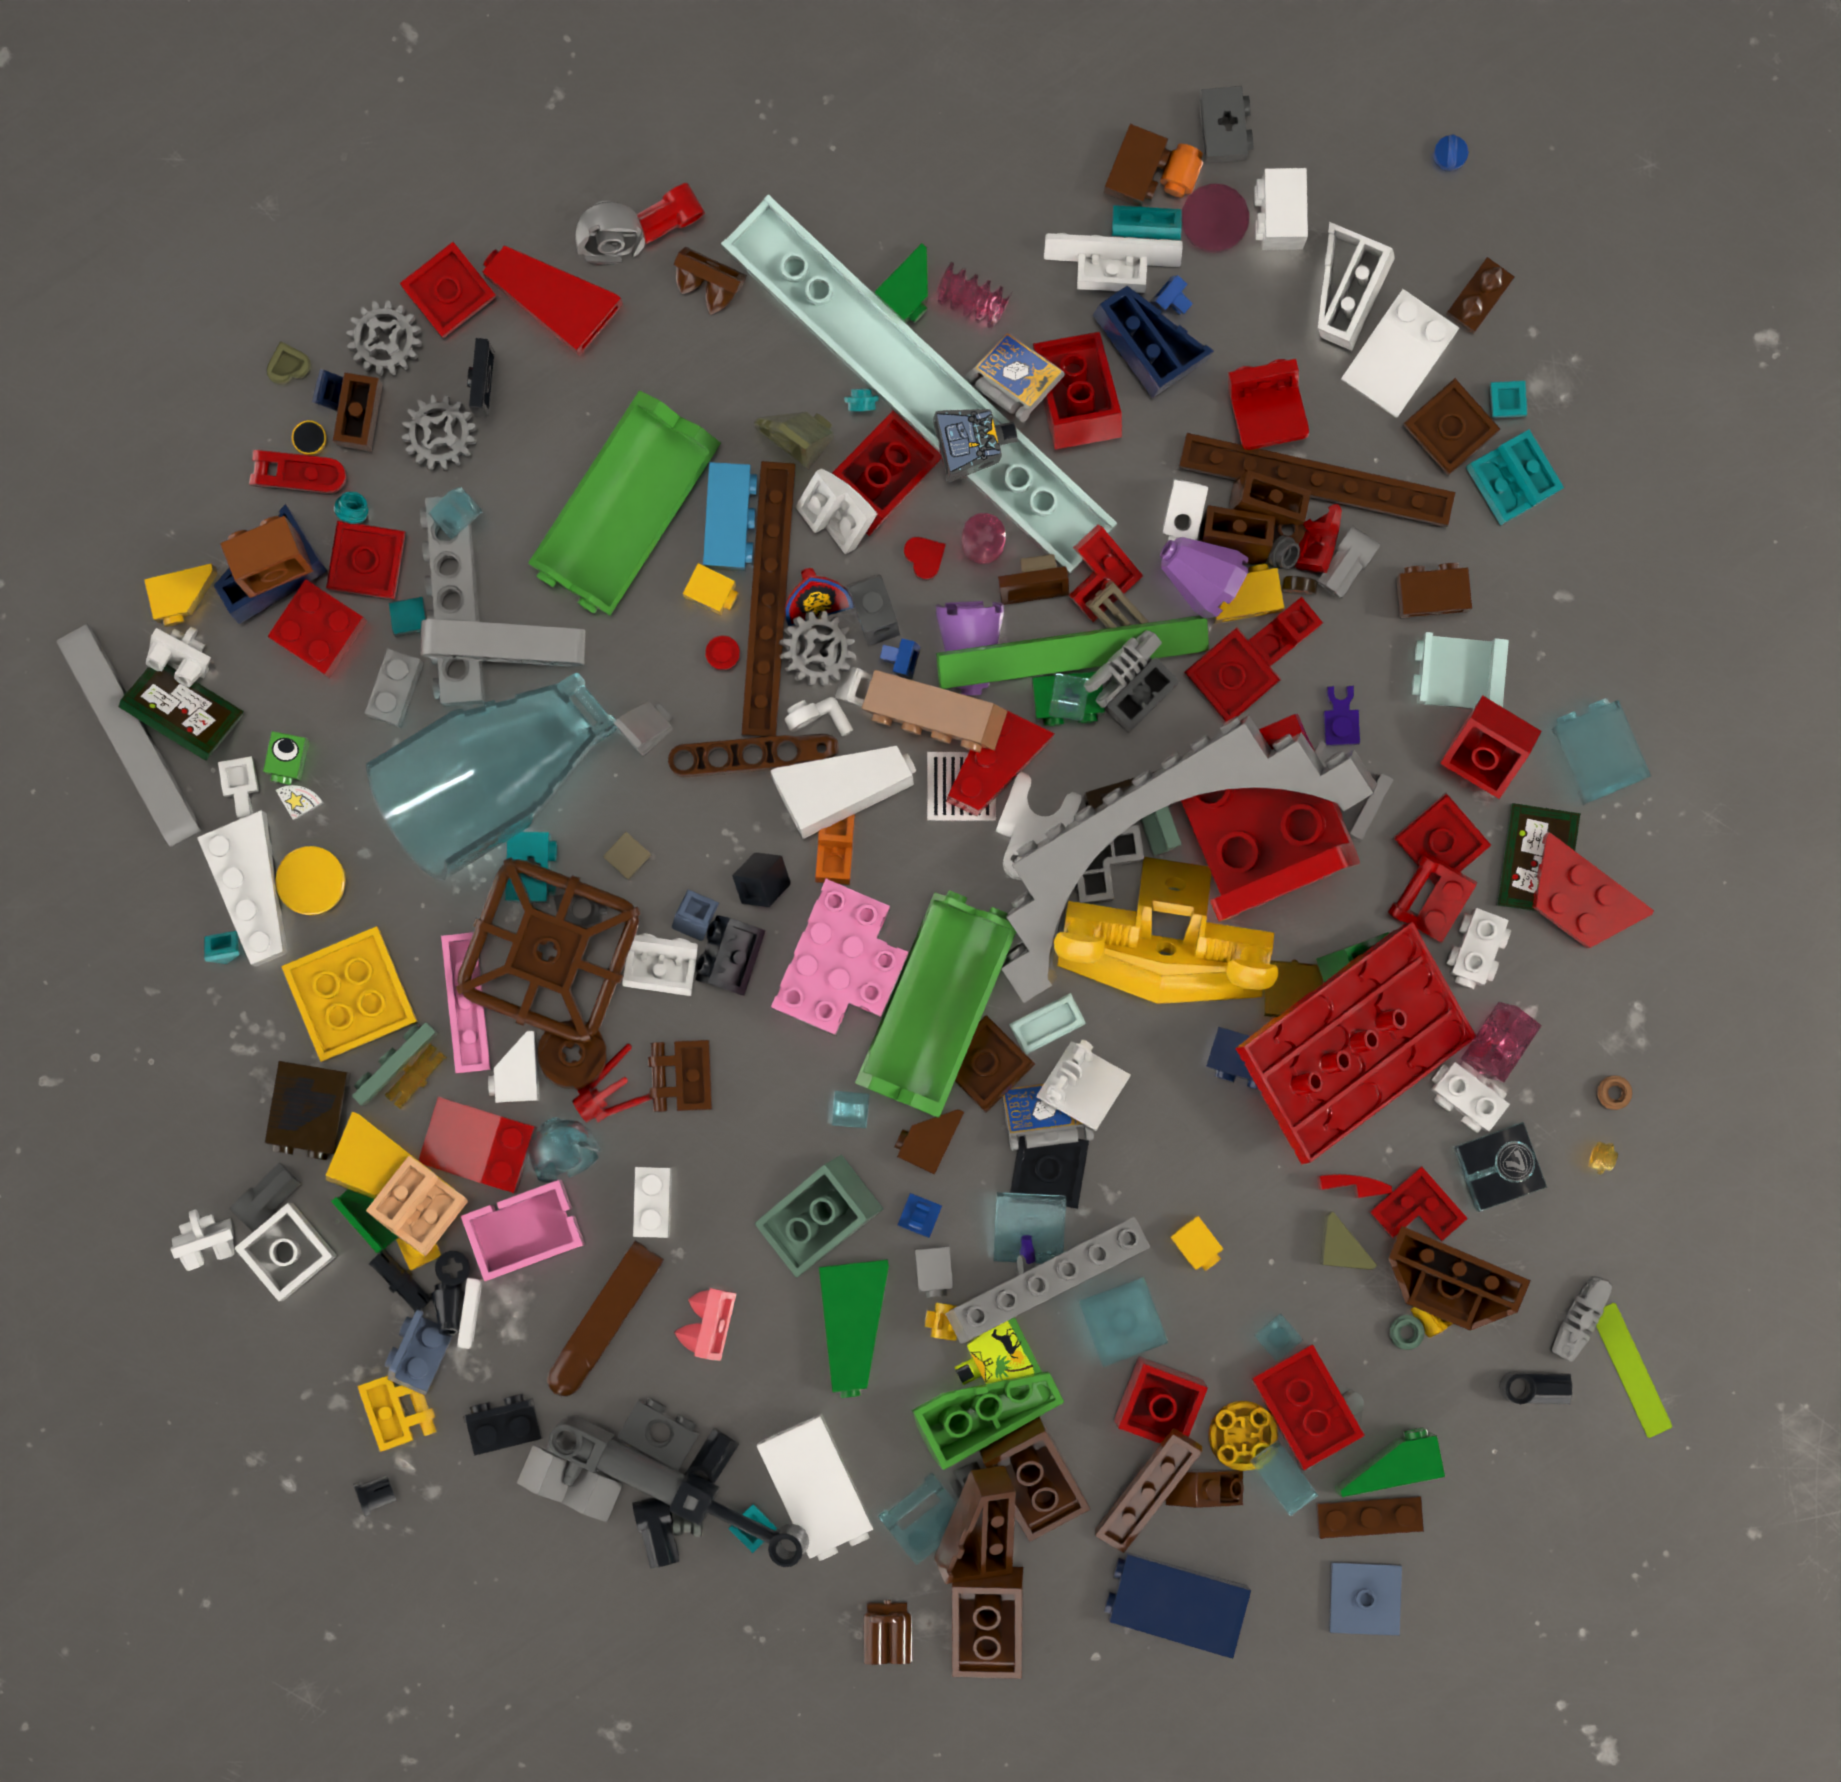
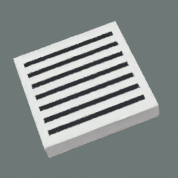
M927 752V821H996V798L978 816L946 802L947 796L969 752Z

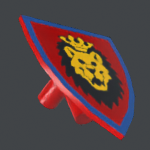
M806 568L801 571L803 581L788 596L785 604V618L787 625L791 627L795 625L793 619L800 616L806 622L805 616L808 612L813 611L817 619L820 612L825 611L828 616L852 609L854 606L847 588L827 577L816 576L813 568Z

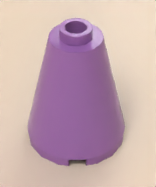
M983 601L945 603V607L940 604L936 605V617L945 651L998 644L1004 616V603L992 602V607H984ZM990 682L954 688L961 689L962 695H981L982 689L988 688Z

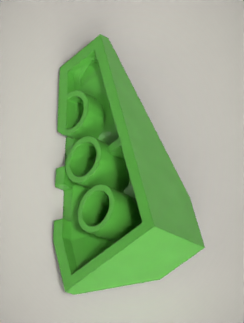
M1047 1371L941 1393L916 1407L912 1412L917 1428L932 1458L945 1470L1064 1403V1400L1051 1374Z

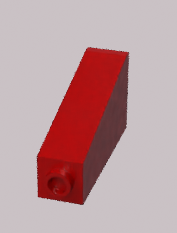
M505 245L500 251L493 250L483 262L485 269L482 272L487 280L578 356L623 305L622 299L617 294Z

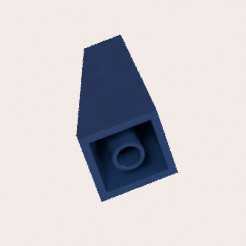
M1126 1552L1124 1559L1118 1558L1113 1575L1114 1579L1119 1580L1116 1592L1108 1593L1104 1612L1109 1613V1622L1224 1657L1234 1658L1251 1594V1589L1246 1584Z

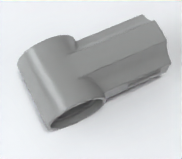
M1352 525L1335 550L1337 553L1330 562L1327 573H1323L1317 581L1318 584L1332 595L1341 599L1355 581L1354 579L1360 570H1364L1381 544Z

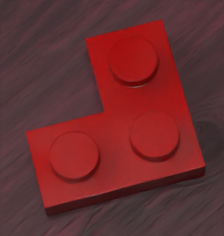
M1099 524L1073 547L1093 573L1068 595L1092 622L1098 618L1085 604L1089 600H1093L1098 591H1103L1109 581L1114 582L1124 594L1143 577L1142 573ZM1113 594L1108 597L1113 604L1118 600ZM1103 603L1099 606L1103 612L1107 610Z
M1422 1166L1395 1188L1393 1193L1387 1195L1369 1211L1391 1238H1394L1399 1233L1401 1226L1406 1227L1419 1216L1440 1241H1443L1468 1219Z

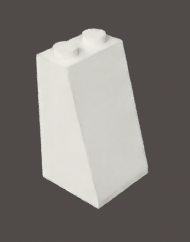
M822 1413L758 1442L757 1448L792 1523L801 1526L808 1534L809 1545L806 1552L809 1559L817 1556L819 1561L838 1553L836 1546L849 1541L851 1546H854L870 1538L868 1532L873 1530V1525Z

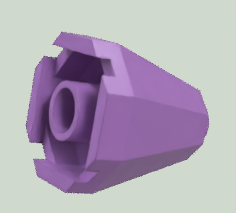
M1185 537L1176 538L1174 541L1169 540L1160 553L1162 570L1193 611L1205 619L1217 617L1223 611L1218 606L1222 601L1229 604L1235 598L1248 574V568L1242 565L1248 563V557L1239 551Z

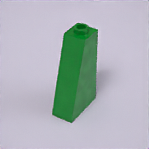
M888 1259L819 1267L832 1392H840V1398L861 1396L860 1389H867L889 1269Z

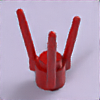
M626 1044L605 1065L603 1072L593 1083L577 1090L579 1096L574 1098L572 1102L586 1123L594 1118L597 1122H600L607 1116L653 1099L649 1098L648 1093L604 1109L608 1105L605 1098L628 1082L626 1077L621 1078L603 1091H600L598 1088L592 1091L631 1050V1044Z

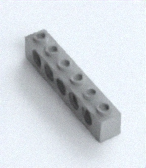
M467 495L425 498L426 507L420 508L421 527L427 528L428 541L423 542L422 547L424 562H430L431 575L425 576V587L427 596H433L434 609L428 610V619L479 622L469 498ZM444 525H452L455 527V536L450 541L444 542L439 540L437 536L438 530ZM455 559L458 562V569L453 575L446 576L441 574L440 566L444 560ZM457 593L460 595L461 602L456 609L447 610L443 607V599L447 594ZM431 658L432 665L438 664L439 678H433L434 698L440 699L444 707L485 703L482 661ZM454 661H462L466 665V671L460 678H451L448 674V668Z
M1134 1216L945 1314L960 1344H963L1151 1247Z

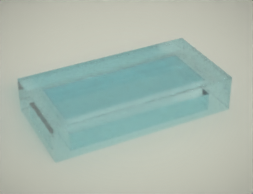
M1278 1440L1250 1460L1290 1516L1318 1496Z

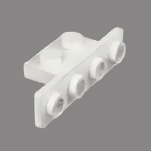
M1048 233L1045 235L1044 259L1078 262L1077 289L1120 291L1128 286L1137 293H1145L1147 266L1180 267L1183 242L1169 239L1157 240L1135 237L1122 238L1104 237L1101 235L1087 236Z

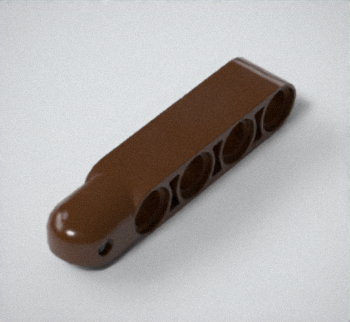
M829 734L781 735L681 744L671 750L668 756V763L674 774L682 778L770 771L777 767L832 758L839 753V744L837 738ZM791 743L797 748V755L794 759L783 761L778 757V749L782 744ZM821 745H824L826 747V751L822 753L818 752L817 748ZM757 746L762 750L763 756L758 763L749 764L744 760L743 754L748 747ZM722 749L727 752L728 761L724 766L714 767L710 764L709 756L714 750ZM683 752L692 754L694 758L692 767L687 770H680L675 766V758Z
M635 1240L549 1370L547 1384L554 1394L570 1396L580 1389L662 1265L664 1259L656 1253L647 1250V1247Z

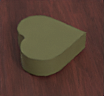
M280 341L268 363L267 375L273 383L285 385L292 378L297 380L306 378L311 373L312 363L306 354Z

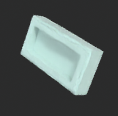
M1071 993L1009 1024L1022 1051L1028 1054L1085 1025L1086 1022Z

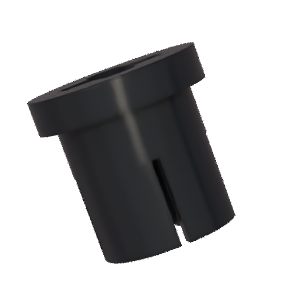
M447 1251L437 1259L435 1272L442 1283L451 1286L459 1285L469 1276L470 1262L459 1251ZM451 1258H454L456 1263H462L463 1270L457 1272V1278H454L453 1273L444 1271L445 1266L451 1264Z
M387 1475L364 1484H360V1482L353 1484L364 1516L371 1515V1510L396 1501Z

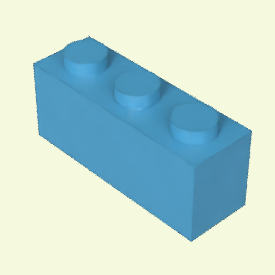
M709 462L703 566L711 570L746 572V563L753 562L754 543L747 542L748 529L755 528L756 508H749L750 495H757L758 474H751V465Z

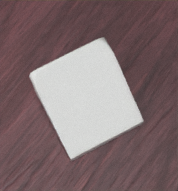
M850 667L848 671H843L835 698L862 707L873 674L856 667Z

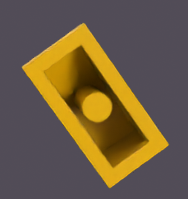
M210 563L144 579L153 620L158 623L163 622L164 627L184 623V617L193 615L218 575L216 567Z
M1268 564L1248 567L1249 573L1245 577L1238 593L1229 604L1226 602L1222 603L1219 608L1223 611L1217 617H1213L1214 624L1283 612L1285 608L1278 568L1269 569Z

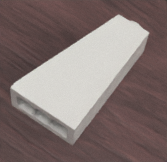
M897 746L777 767L770 772L772 781L802 839H805L825 827L827 828L913 786L912 773L916 772V769L908 753L902 755Z

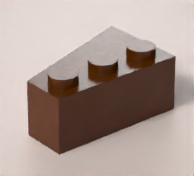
M1005 1466L970 1471L934 1557L945 1584L1012 1574L1016 1491Z

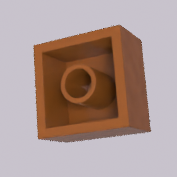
M279 516L269 517L263 520L259 527L249 531H236L228 536V540L220 543L234 580L250 598L314 571L300 535L285 516L280 518Z

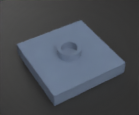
M1332 1562L1329 1632L1400 1636L1402 1565Z

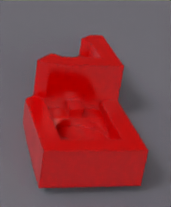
M1338 504L1328 507L1330 511L1317 520L1312 521L1310 518L1303 523L1307 531H1305L1303 539L1299 542L1300 555L1294 565L1296 569L1327 573L1335 550L1341 522L1342 509Z

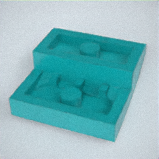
M1530 429L1466 466L1500 526L1564 489L1563 484Z

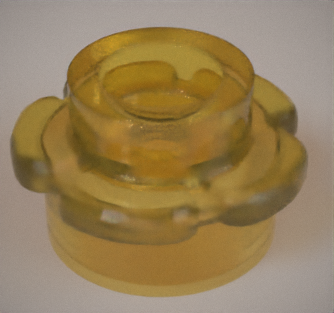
M1599 1141L1594 1147L1590 1156L1589 1167L1598 1170L1597 1174L1602 1175L1605 1170L1610 1172L1614 1168L1618 1158V1152L1614 1151V1144H1605Z

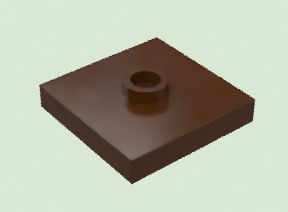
M1456 378L1403 423V426L1448 476L1500 431L1498 425Z
M985 1015L979 1021L955 1082L987 1113L1035 1063Z

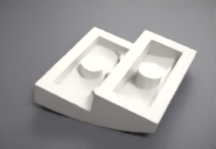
M822 468L815 472L795 506L814 533L826 528L845 554L857 548L877 516L872 506L856 490Z

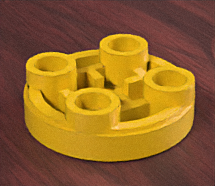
M316 846L300 847L290 852L281 861L276 872V889L282 902L291 910L303 915H322L336 906L342 898L346 886V872L340 861L331 852Z
M1235 1401L1223 1406L1216 1412L1209 1425L1208 1440L1213 1454L1222 1464L1231 1469L1247 1471L1256 1469L1271 1459L1278 1443V1429L1271 1414L1259 1404L1251 1401Z

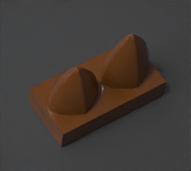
M684 247L678 252L673 264L677 267L676 282L681 294L695 290L704 280L708 281L705 300L710 315L719 312L731 302L735 294L743 287L747 277L746 274L688 247Z
M1487 257L1446 315L1474 334L1515 276Z

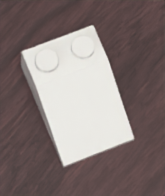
M1402 289L1341 380L1398 418L1451 342L1459 327Z

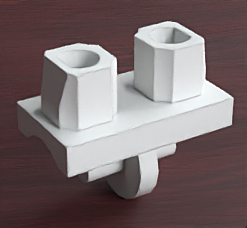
M191 626L186 634L174 629L171 635L156 628L151 635L146 665L162 672L167 662L171 661L179 665L174 679L186 687H191L199 677L204 679L209 671L208 665L211 657L202 653L205 644L195 640L198 632L196 628Z
M196 1209L189 1211L190 1222L179 1225L182 1235L172 1238V1255L174 1259L180 1258L187 1271L204 1265L205 1260L201 1252L202 1249L212 1246L217 1260H222L235 1254L233 1240L234 1225L231 1218L215 1223L212 1214L201 1218Z

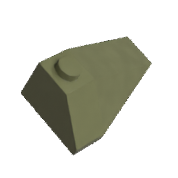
M808 412L758 417L754 422L755 429L808 470L834 439V433L830 430L833 425L818 413L814 417Z

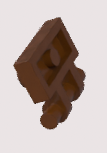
M709 1040L675 1041V1055L665 1056L664 1042L651 1043V1056L648 1057V1067H652V1088H649V1098H653V1112L667 1111V1098L677 1097V1111L711 1110L712 1091ZM675 1066L676 1087H666L665 1067Z

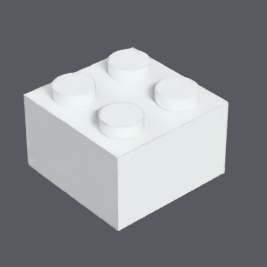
M1306 168L1265 169L1262 179H1257V185L1254 187V205L1261 206V213L1257 214V220H1255V240H1261L1262 250H1303L1308 237Z
M287 1203L235 1247V1250L278 1301L287 1299L337 1257L335 1252L294 1203Z

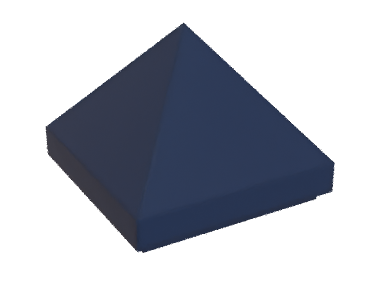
M320 369L312 403L338 412L343 377Z

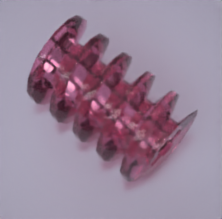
M951 261L937 288L938 304L943 305L948 299H951L950 309L952 311L957 310L963 305L962 314L964 317H968L975 310V322L980 323L987 316V327L989 329L994 328L1003 316L1012 293L1003 298V286L1001 285L994 292H991V280L989 279L982 286H978V274H974L969 280H966V268L964 267L957 274H954V262Z
M979 513L969 518L962 532V550L969 560L977 564H989L999 558L1003 552L1006 540L1005 528L1002 522L996 516L988 513ZM984 534H988L990 536L989 541L983 542L982 545L977 543L978 537L982 538Z

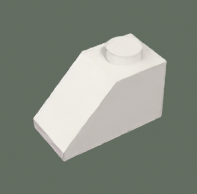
M527 1031L494 1067V1075L488 1076L489 1096H495L496 1103L540 1101L537 1034L535 1031Z

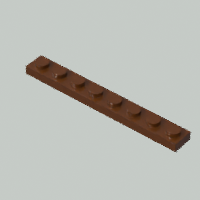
M1186 433L1179 468L1231 480H1238L1247 470L1310 490V497L1443 527H1448L1456 493L1259 448L1246 450L1241 444Z
M761 461L742 736L770 737L777 735L782 659L779 655L783 651V646L779 642L784 637L795 463Z

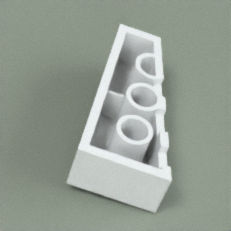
M262 810L197 837L251 965L256 967L288 953L282 911L276 889V876L268 831L267 813Z

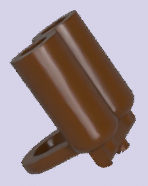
M884 1600V1603H867V1613L863 1616L864 1664L913 1663L912 1616L907 1611V1602L891 1603V1600Z

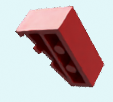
M1007 711L995 750L982 747L980 753L972 750L969 751L947 796L946 802L978 816L1052 742L1055 733Z

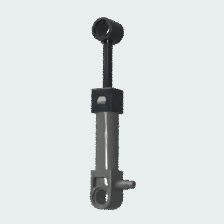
M575 1415L565 1417L550 1433L549 1446L553 1453L570 1461L563 1479L564 1484L568 1486L574 1484L582 1468L592 1473L600 1470L670 1505L669 1511L697 1525H701L707 1515L710 1514L769 1543V1556L775 1564L781 1567H792L797 1564L808 1549L809 1537L801 1526L786 1524L774 1531L714 1501L719 1492V1486L691 1472L684 1475L613 1440L614 1434ZM563 1431H571L575 1435L577 1442H568L563 1436ZM787 1539L792 1541L796 1546V1551H787L782 1546L781 1540Z

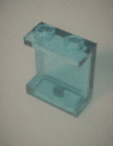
M1607 698L1588 705L1590 712L1579 717L1576 711L1557 718L1556 720L1559 725L1551 729L1553 735H1556L1578 784L1580 789L1578 795L1583 805L1651 776L1619 700L1609 703Z

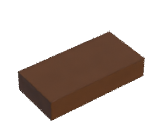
M1066 566L998 576L1001 603H1004V605L1069 595V579Z

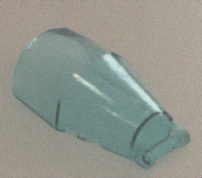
M579 673L572 674L558 684L515 694L513 699L495 703V700L484 702V706L466 711L463 708L453 710L366 763L369 786L381 814L406 853L423 871L436 880H446L530 827L592 748L618 730L614 724L617 719L613 715L609 716L584 686L585 680ZM570 696H576L597 722L592 726L570 700Z

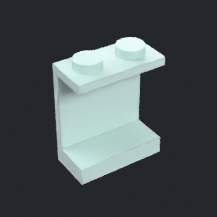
M1426 632L1422 640L1416 641L1415 661H1420L1419 675H1413L1412 695H1417V704L1474 709L1483 695L1503 707L1509 640L1495 638L1493 641L1450 638L1433 636L1432 632Z

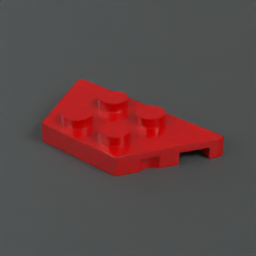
M1549 832L1543 836L1542 844H1544L1542 863L1538 867V888L1534 893L1532 908L1583 946L1591 948L1653 914L1654 910L1553 834Z

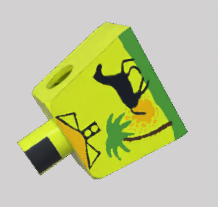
M1015 1317L969 1342L967 1347L973 1358L954 1367L963 1386L980 1377H983L985 1383L988 1384L1042 1373Z

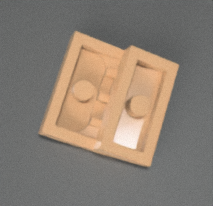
M408 1156L366 1211L387 1229L426 1256L468 1201L463 1195L438 1179L435 1173Z

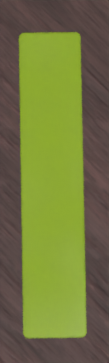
M1612 1303L1605 1306L1596 1327L1647 1437L1651 1438L1671 1429L1672 1423L1617 1304Z

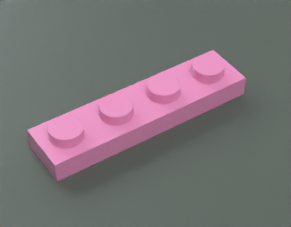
M474 932L441 936L456 1074L491 1070L485 1007L469 1001L463 994H458L456 990L459 969ZM479 958L471 980L481 976ZM482 985L475 987L483 992Z

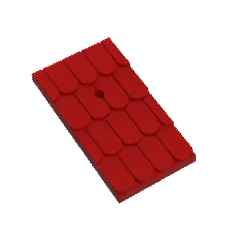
M1410 922L1390 932L1364 954L1357 956L1317 989L1306 994L1280 1016L1273 1018L1235 1049L1242 1061L1245 1062L1244 1065L1259 1091L1261 1090V1095L1275 1119L1278 1120L1281 1130L1292 1149L1295 1150L1294 1152L1302 1165L1314 1161L1476 1039L1477 1036L1413 922Z

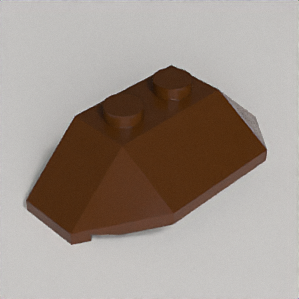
M1401 1226L1388 1257L1406 1304L1469 1331L1518 1313L1531 1281L1404 1226Z

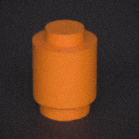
M1181 143L1177 145L1176 150L1171 151L1160 179V183L1165 186L1164 191L1179 198H1182L1184 194H1192L1203 166V161L1201 160L1203 153L1199 149Z

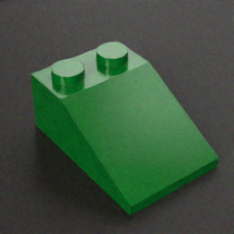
M1424 1427L1404 1430V1437L1393 1440L1335 1486L1336 1493L1341 1497H1347L1445 1477L1437 1435L1428 1432Z

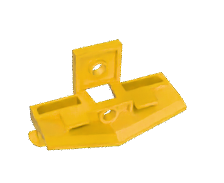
M1144 857L1137 911L1068 901L1063 932H1059L1054 939V950L1058 955L1057 966L1156 1004L1261 998L1263 989L1272 987L1278 978L1277 966L1270 964L1274 932L1206 922L1211 882L1209 866ZM1170 887H1173V888H1178V889H1180V890H1179V891H1175V890H1171V889H1169V888H1170ZM1152 911L1190 916L1191 918L1183 940L1152 935ZM1159 952H1166L1171 955H1162Z

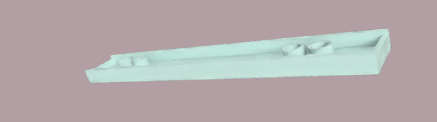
M767 195L761 204L721 243L722 249L939 453V445L933 424V417L936 411L990 409L995 425L1010 422L770 195ZM1016 428L1018 441L1000 445L1002 457L999 463L967 475L965 478L1047 555L1054 554L1056 564L1060 567L1066 566L1067 573L1070 575L1084 561L1073 547L1098 524L1109 534L1117 526V522Z

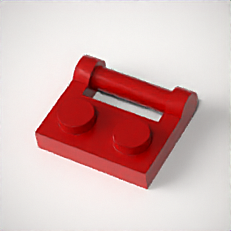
M1422 853L1418 860V869L1398 902H1393L1388 913L1402 922H1413L1418 930L1442 943L1475 889L1477 882L1433 856ZM1431 872L1436 873L1440 878L1419 913L1410 910V907Z

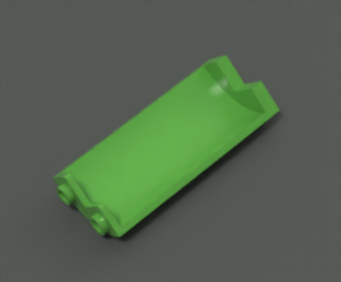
M639 390L528 562V564L539 571L536 577L552 588L557 583L578 596L580 599L577 603L589 612L595 614L599 609L610 616L721 442L702 427L680 417L660 400Z
M948 890L947 895L934 892L855 1081L857 1085L940 1118L1016 934L1015 929L1007 919L1008 913L991 907L989 912L973 908L965 904L967 897Z

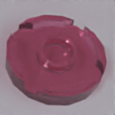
M1211 183L1197 188L1188 196L1182 208V228L1185 235L1195 247L1205 252L1221 253L1233 248L1243 239L1249 226V210L1245 199L1237 190L1225 184Z

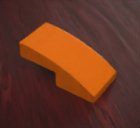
M855 814L819 830L816 883H824L825 879H828L837 884L850 885Z

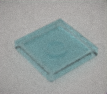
M997 1192L993 1261L1017 1262V1258L1020 1256L1021 1237L1024 1235L1032 1236L1036 1257L1035 1263L1042 1264L1062 1254L1064 1249L1066 1196Z

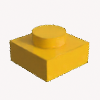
M401 1238L396 1239L410 1271L442 1255L437 1242L429 1253L424 1256Z

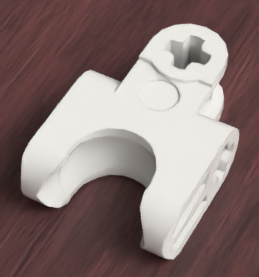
M1022 771L1015 779L995 831L1011 838L1004 855L1003 868L1010 878L1021 881V878L1012 866L1014 862L1011 861L1012 857L1017 858V850L1032 840L1036 844L1047 838L1046 832L1060 823H1063L1065 827L1071 824L1082 800L1081 794L1071 792L1067 794L1061 808L1055 814L1050 816L1037 815L1030 809L1027 800L1031 778L1029 774Z

